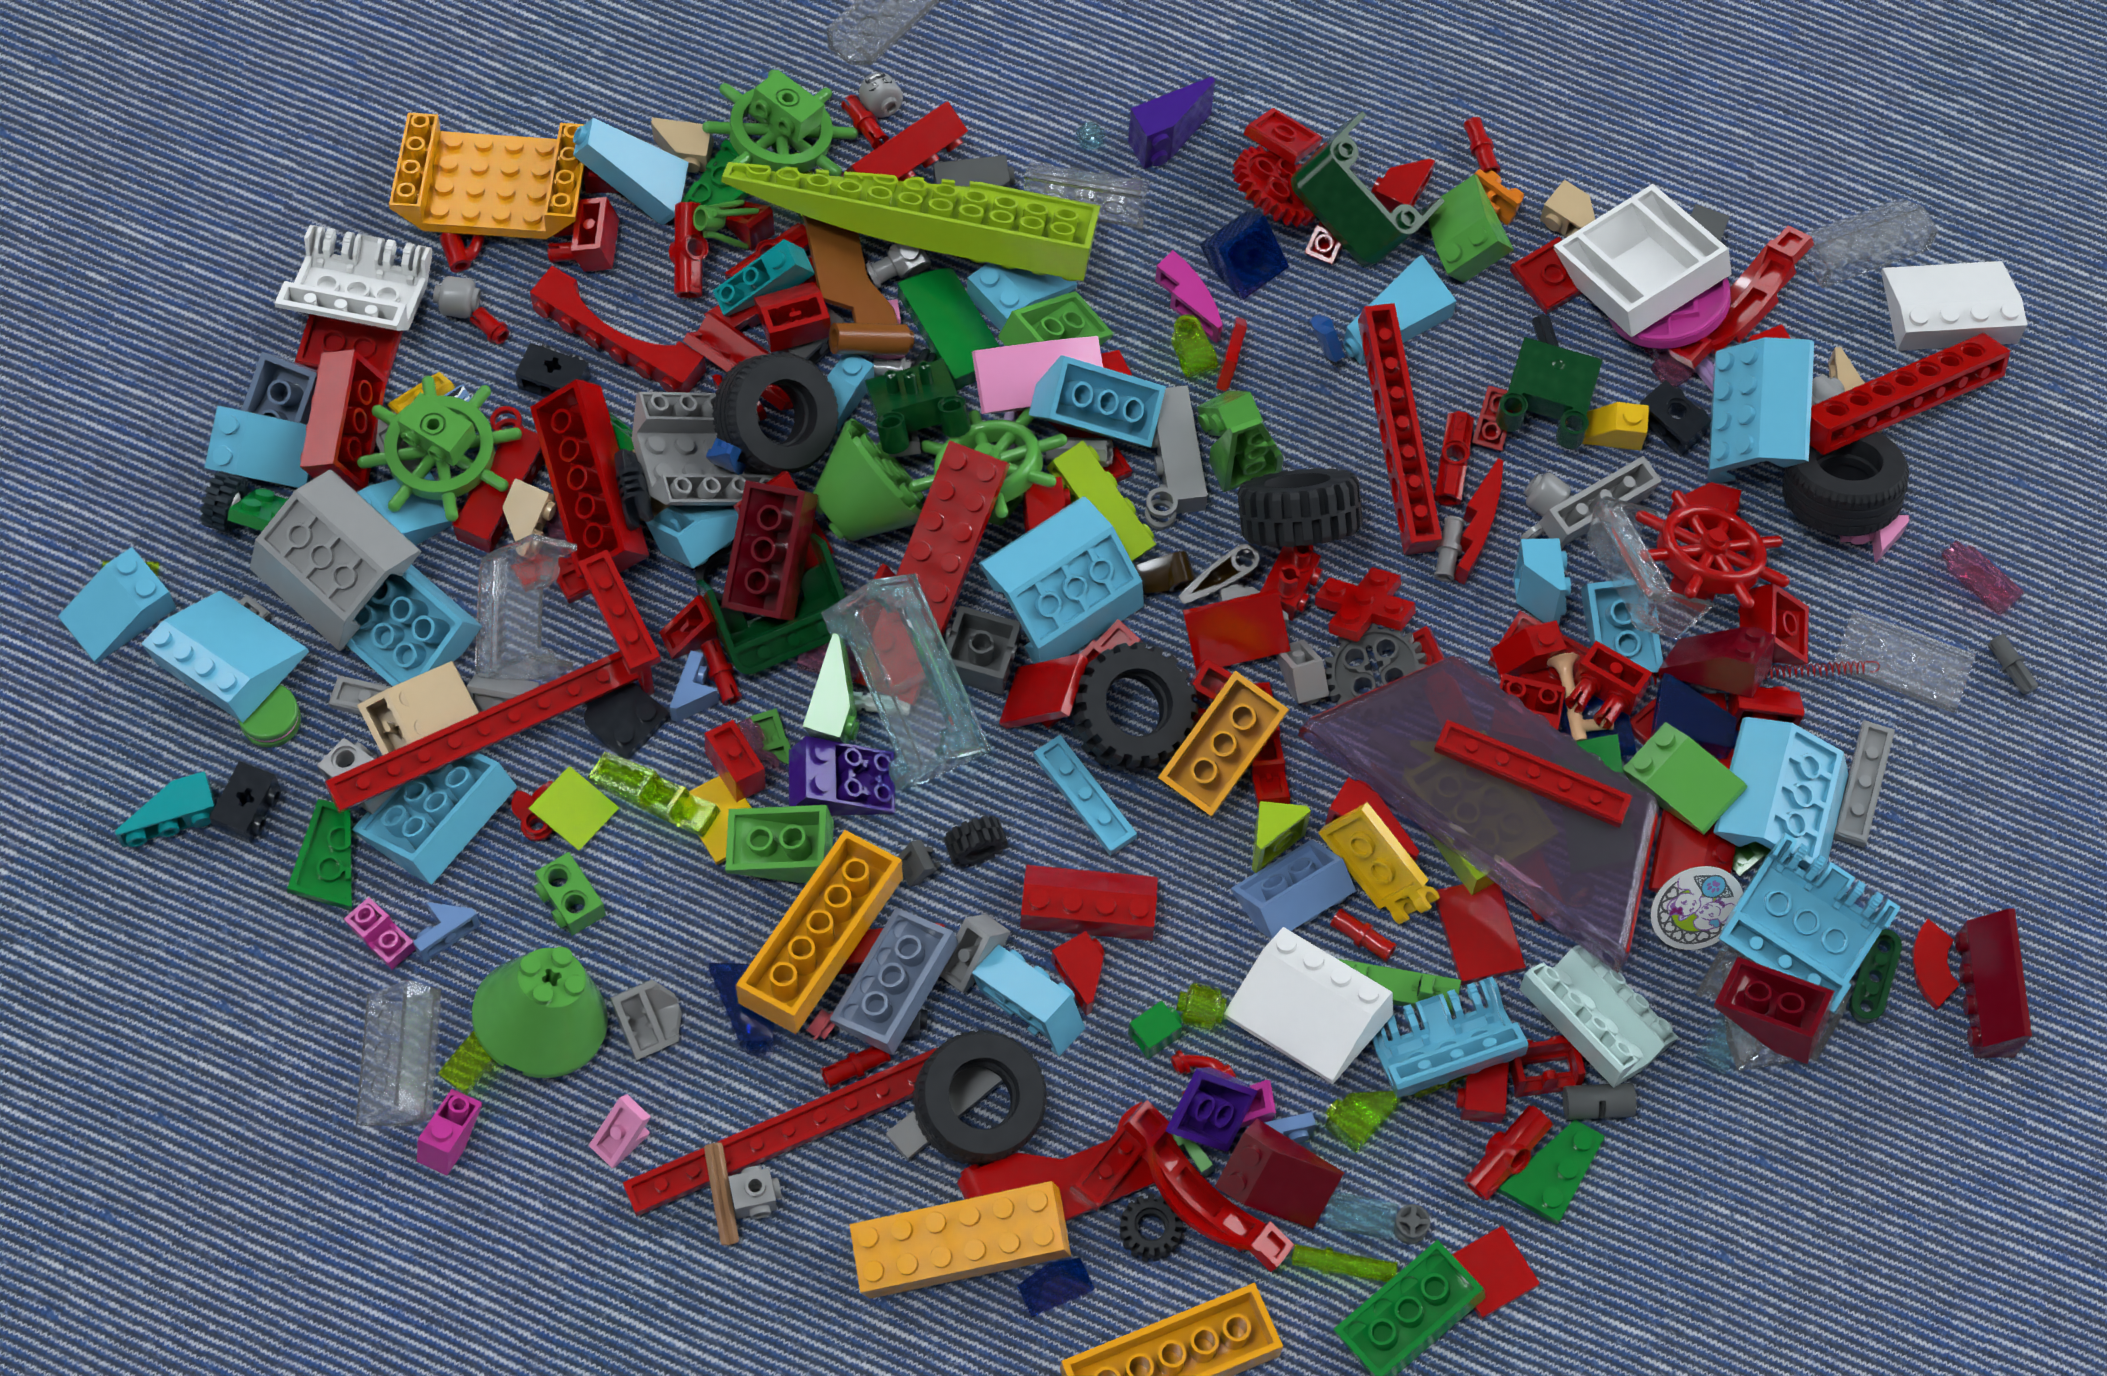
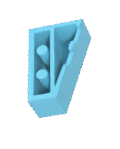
M998 944L972 972L977 986L982 993L1008 1015L1016 1014L1029 1023L1030 1026L1027 1028V1031L1033 1036H1036L1039 1032L1045 1036L1052 1045L1051 1051L1058 1057L1085 1030L1084 1023L1073 999L1075 997L1073 991L1062 982L1056 984L1050 980L1049 975L1041 967L1035 966L1033 968L1028 965L1023 956L1017 951L1011 949L1009 952Z

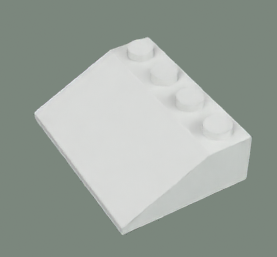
M2002 261L1882 268L1881 270L1897 351L1949 348L1981 333L1987 334L2000 344H2017L2027 327L2022 298Z
M1283 927L1260 953L1224 1012V1017L1334 1084L1392 1017L1393 992Z

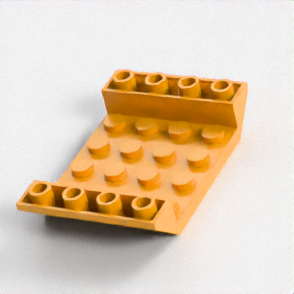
M408 113L389 201V209L423 231L548 239L573 223L576 219L585 165L573 156L576 144L573 142V137L577 128L585 124L560 123L557 139L446 132L440 129L438 114Z

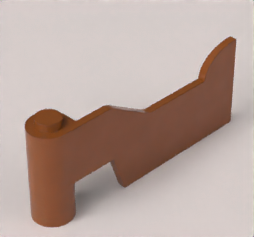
M803 215L817 287L820 289L824 301L852 310L854 323H833L831 325L829 346L832 354L907 355L909 349H912L914 345L913 331L909 330L907 324H898L893 306L869 280L859 234Z

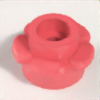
M821 1009L812 1020L806 1031L814 1036V1040L819 1036L825 1039L835 1026L830 1021L833 1012L829 1014Z

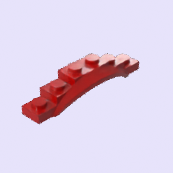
M1788 225L1775 239L1770 240L1730 287V308L1722 323L1709 335L1694 343L1669 348L1670 356L1695 369L1709 353L1716 355V351L1724 349L1732 340L1740 343L1779 302L1777 293L1796 274L1794 265L1814 245L1812 236Z
M1148 1100L1142 1103L1122 1127L1146 1149L1141 1156L1149 1163L1154 1182L1169 1207L1179 1218L1198 1233L1218 1243L1234 1247L1238 1252L1244 1249L1249 1250L1270 1272L1278 1268L1294 1247V1244L1271 1221L1264 1223L1249 1215L1209 1184L1183 1154L1172 1134L1165 1131L1169 1121Z

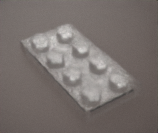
M1853 609L1834 662L1839 666L1842 661L1845 666L1847 661L1850 665L1853 661L1856 664L1859 661L1864 664L1865 660L1876 661L1880 664L1878 671L1870 673V671L1878 669V664L1865 662V674H1863L1862 665L1859 663L1858 675L1855 663H1853L1852 675L1955 713L1976 654ZM1841 663L1840 671L1844 672V668ZM1847 663L1846 673L1851 674L1849 664Z

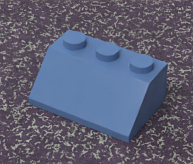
M1313 839L1231 888L1233 895L1257 929L1271 940L1283 927L1292 931L1301 924L1316 919L1319 913L1331 906L1342 903L1347 896L1356 892L1343 858Z

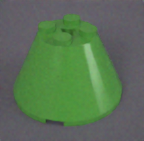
M853 418L845 423L813 491V494L819 495L816 511L820 515L826 514L832 522L829 524L830 529L840 540L845 538L848 541H856L916 525L923 508L922 502L926 500L922 492L914 493L909 488V484L913 479L895 457H889V454L882 450L880 442L876 445L867 435L870 431Z
M566 947L538 949L495 968L478 987L471 1013L475 1035L485 1052L501 1066L506 1064L522 1071L524 1076L535 1078H553L567 1075L586 1065L597 1054L605 1038L608 1024L607 1009L603 996L581 963Z

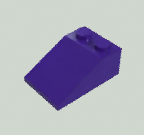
M1213 76L1131 108L1128 142L1143 169L1151 166H1161L1166 163L1211 115L1215 86Z
M1211 1067L1196 1068L1165 1131L1228 1152L1258 1091L1234 1076Z

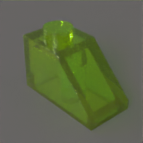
M1393 1091L1349 1093L1343 1101L1337 1098L1325 1112L1328 1117L1324 1128L1356 1154L1398 1107L1402 1097L1396 1098Z

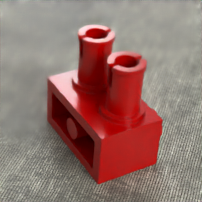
M607 197L579 200L575 221L553 235L555 238L573 235L572 242L549 243L547 252L551 263L576 260L583 272L613 269L619 217Z
M1313 545L1283 546L1260 591L1277 589L1282 610L1288 614V619L1293 621L1297 611L1303 613L1310 598V595L1306 593L1310 585L1316 587L1323 572V569L1319 568L1321 555L1313 552Z
M1595 641L1579 664L1574 680L1576 687L1565 699V704L1569 709H1572L1577 702L1578 705L1574 712L1581 713L1592 696L1595 695L1605 702L1598 712L1595 713L1593 719L1598 726L1605 719L1606 722L1602 728L1610 729L1621 712L1630 716L1646 693L1653 672L1602 643Z

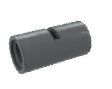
M1621 1083L1614 1088L1610 1084L1563 1087L1562 1102L1566 1120L1635 1117L1636 1093L1633 1083Z

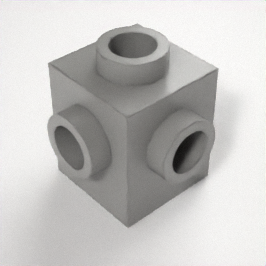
M752 1166L743 1169L741 1174L728 1176L737 1219L750 1216L752 1219H760L771 1215V1211L777 1210L776 1199L782 1198L778 1177L771 1179L769 1168L762 1169L761 1166Z

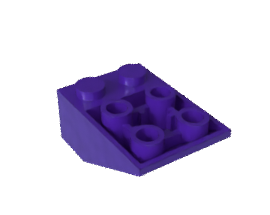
M805 736L789 749V806L827 805L831 816L894 814V752Z

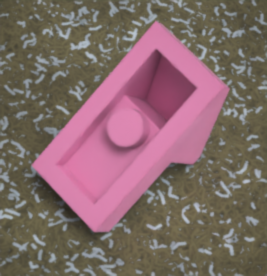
M1898 515L1888 526L1871 534L1840 536V542H1851L1852 544L1859 545L1872 541L1874 561L1877 563L1903 534L1909 523V515Z
M626 1094L617 1100L590 1142L589 1147L611 1168H614L648 1137L650 1132L645 1128V1125L651 1116Z

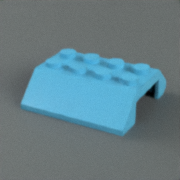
M1764 337L1716 351L1713 369L1714 390L1712 394L1709 442L1711 447L1707 478L1709 482L1724 483L1735 480L1734 475L1727 473L1728 470L1764 461H1769L1783 468L1809 462L1814 341Z
M1785 832L1766 856L1730 912L1718 939L1754 963L1834 990L1835 993L1831 1007V1013H1834L1852 985L1849 981L1881 931L1890 926L1900 906L1886 899L1877 912H1875L1884 897L1879 892H1876L1862 909L1854 902L1862 895L1866 884L1860 880L1857 881L1847 894L1846 892L1852 885L1855 877L1831 861L1818 875L1817 873L1826 861V858L1821 855L1813 860L1806 872L1800 869L1797 865L1804 859L1809 847L1801 843L1792 856H1788L1798 840Z
M1493 977L1478 981L1487 1008L1484 1009L1476 985L1471 983L1467 985V994L1475 1011L1463 1014L1459 996L1453 989L1447 991V996L1455 1019L1451 1018L1444 995L1439 994L1415 1002L1423 1030H1420L1413 1008L1409 1004L1403 1006V1014L1409 1024L1411 1033L1400 1036L1396 1019L1392 1015L1386 1022L1392 1040L1388 1041L1384 1027L1372 1038L1377 1057L1396 1098L1413 1095L1431 1086L1445 1084L1452 1079L1470 1073H1477L1484 1068L1502 1062H1509L1526 1054L1528 1049L1527 1039L1518 1022L1512 1023L1504 1010L1499 988Z

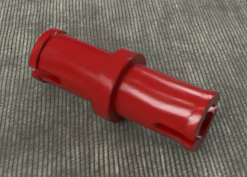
M849 95L845 98L849 102V106L845 101H842L841 108L852 119L853 127L857 129L858 133H862L874 150L882 145L879 139H882L884 143L889 140L888 135L877 124L876 116L871 111H867L856 95Z
M1472 117L1466 120L1463 125L1471 143L1469 149L1472 156L1476 157L1483 172L1487 173L1492 170L1498 174L1500 166L1493 152L1494 144L1492 139L1487 137L1482 119L1480 117Z
M714 639V645L712 640L703 643L700 649L710 669L708 675L710 680L716 684L722 704L728 706V700L731 705L737 703L742 699V695L733 677L734 668L732 664L727 662L720 640Z
M1342 908L1338 910L1330 923L1331 927L1336 928L1354 940L1353 944L1358 948L1363 946L1380 957L1384 962L1389 960L1397 947L1396 943L1391 942L1374 931L1373 925L1368 922L1362 923Z
M872 1046L858 1053L852 1051L847 1054V1058L825 1068H820V1072L825 1084L830 1089L834 1085L854 1076L856 1078L863 1077L864 1072L883 1063L890 1062L891 1058L890 1054Z

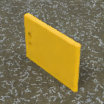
M717 776L675 799L716 865L726 861L729 809L751 808L746 798L736 803L721 777Z

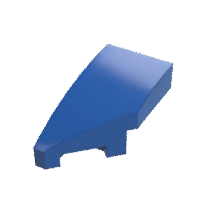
M1321 314L1312 317L1311 323L1323 354L1333 362L1344 358L1345 355L1331 318Z
M718 438L715 439L712 448L706 454V458L711 463L737 475L743 474L746 468L745 464L737 461L742 449Z

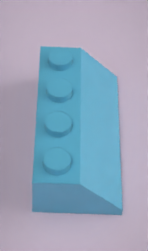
M1061 355L1037 382L1029 415L1126 444L1151 448L1166 386Z

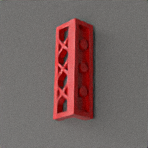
M713 312L707 313L698 331L687 333L683 339L686 344L726 372L745 359L771 354ZM774 384L767 386L760 395L781 411L793 408L788 395Z

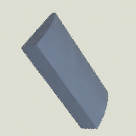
M895 908L830 1017V1021L858 1039L888 1054L894 1055L958 945L954 932L904 910Z

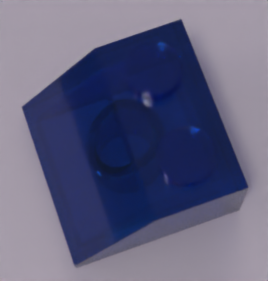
M1245 211L1200 243L1211 269L1241 300L1247 298L1289 267L1276 237L1263 214Z

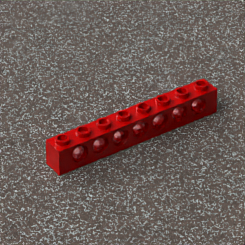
M1395 303L1364 306L1358 318V326L1404 555L1433 552L1442 541V535Z
M1981 333L1811 406L1809 445L1825 455L2005 376L2011 350L1987 334Z

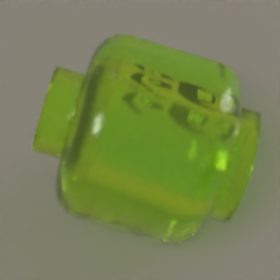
M1193 982L1189 985L1187 992L1180 991L1176 1011L1182 1012L1181 1019L1185 1025L1211 1030L1215 1027L1216 1023H1222L1227 998L1222 997V991L1218 987Z

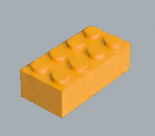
M1234 671L1158 778L1207 814L1213 816L1287 715L1289 709L1237 671Z

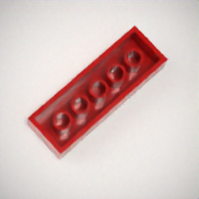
M575 379L532 405L530 409L577 578L584 579L577 562L608 550L620 573L649 557V552L641 525L634 531H630L626 525L615 478L614 454L619 451L602 388L600 385Z

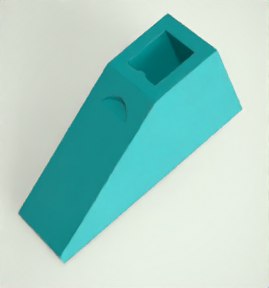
M783 239L712 291L723 315L727 317L754 306V297L799 286L813 276L815 272L804 249Z
M205 771L172 780L115 830V834L122 847L141 846L149 839L159 836L171 837L186 828H199L209 825L211 823L209 817L216 806V802Z

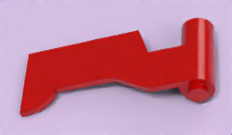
M1142 1102L1134 1105L1124 1113L1117 1125V1130L1127 1117L1137 1110ZM1108 1141L1062 1159L1014 1153L982 1167L975 1164L961 1171V1178L958 1179L957 1185L964 1199H970L1052 1181L1060 1189L1065 1221H1068L1094 1210V1208L1070 1191V1188ZM1142 1156L1101 1206L1155 1184L1149 1163Z

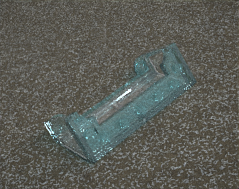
M915 573L873 579L821 613L828 632L831 635L833 633L839 634L843 641L848 640L897 755V758H894L889 763V775L897 791L917 787L991 751Z

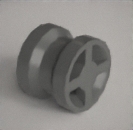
M1416 1204L1402 1207L1397 1213L1393 1224V1231L1397 1239L1408 1245L1421 1242L1430 1226L1429 1214L1423 1207Z

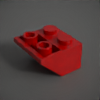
M814 282L754 297V303L771 353L829 337L831 328L830 316L823 295Z
M1502 674L1488 736L1545 760H1550L1556 745L1566 687Z

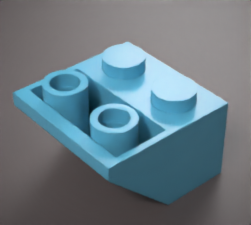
M1559 538L1521 539L1513 576L1516 603L1544 623L1556 620L1558 626L1561 615H1566L1565 596H1570L1571 593L1570 577H1565L1564 571L1567 569L1566 551H1561Z

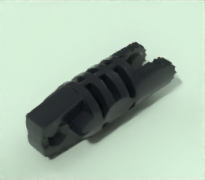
M621 449L614 454L615 478L626 525L630 531H634L641 525L640 518L643 521L645 520V522H649L654 519L641 463L638 462L635 452Z

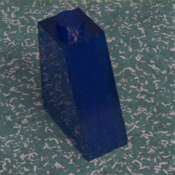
M1663 674L1657 688L1650 738L1667 722L1688 735L1714 758L1726 759L1731 749L1735 750L1739 730H1735L1736 717L1671 674Z
M709 963L711 982L740 1051H746L751 1056L766 1055V1052H774L776 1023L738 1003L736 984L750 964Z

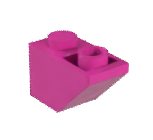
M451 1089L418 1138L417 1162L447 1176L466 1147L481 1110L482 1102Z

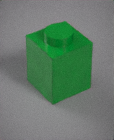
M1161 1000L1129 1022L1128 1035L1145 1057L1149 1059L1180 1038L1182 1019L1173 1007L1167 1008Z

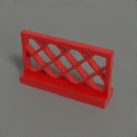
M608 550L577 562L578 568L630 674L638 672L640 676L638 682L642 690L649 696L654 694L651 666L661 662V657Z

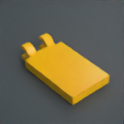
M1368 802L1326 824L1318 832L1336 855L1343 858L1349 873L1376 907L1381 909L1386 906L1396 923L1401 924L1409 920L1408 914L1416 910L1423 913L1431 909L1430 903L1440 898L1438 892L1433 887L1425 886L1429 879Z

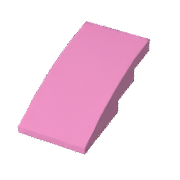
M1098 336L1042 341L973 351L972 357L981 413L1023 411L1026 408H1030L1037 382L1061 355L1103 367Z

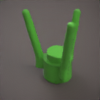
M743 200L713 205H699L694 211L693 222L697 230L703 231L704 238H714L747 250L749 248L748 244L716 231L724 227L726 216L758 214L759 209H729L744 205Z

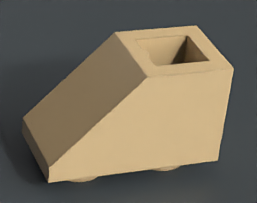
M1566 180L1559 185L1546 201L1540 217V221L1550 230L1557 231L1565 237L1572 235L1595 220L1590 195Z
M515 478L502 508L518 550L530 554L534 549L538 550L544 539L543 528L546 521H550L553 518L557 509V503H555L556 499L553 494Z

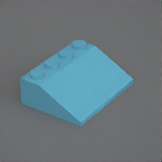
M411 564L402 576L391 573L356 615L354 620L361 627L346 645L389 684L395 686L450 661L454 662L465 652L482 628V625Z
M218 591L164 619L141 643L157 665L242 723L309 652L305 646L222 591Z
M475 752L399 786L373 815L367 812L353 827L352 831L411 875L432 885L496 810L507 800L517 786L499 762Z

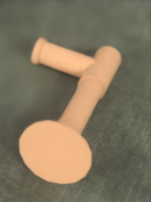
M1575 653L1559 654L1547 661L1549 667H1554L1557 670L1562 686L1566 687L1565 699L1575 688L1573 666L1580 659V656ZM1577 702L1572 709L1567 707L1573 743L1587 740L1586 732L1607 730L1602 728L1606 722L1605 719L1598 726L1594 719L1583 720L1582 712H1574L1578 705Z

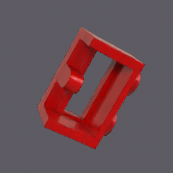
M1563 1035L1554 1036L1546 1041L1539 1042L1527 1040L1528 1049L1526 1054L1509 1061L1515 1098L1563 1092L1564 1086L1582 1085L1586 1074L1581 1053ZM1566 1060L1569 1072L1556 1073L1555 1070H1547L1542 1075L1525 1077L1522 1065Z

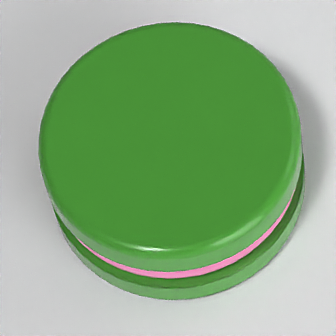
M279 684L244 723L239 720L238 723L245 737L253 744L267 748L277 747L285 744L295 736L300 727L301 712L292 692Z

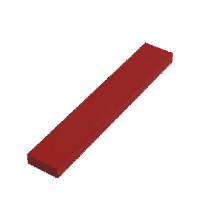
M1448 719L1434 748L1436 753L1617 828H1620L1633 797L1623 791Z

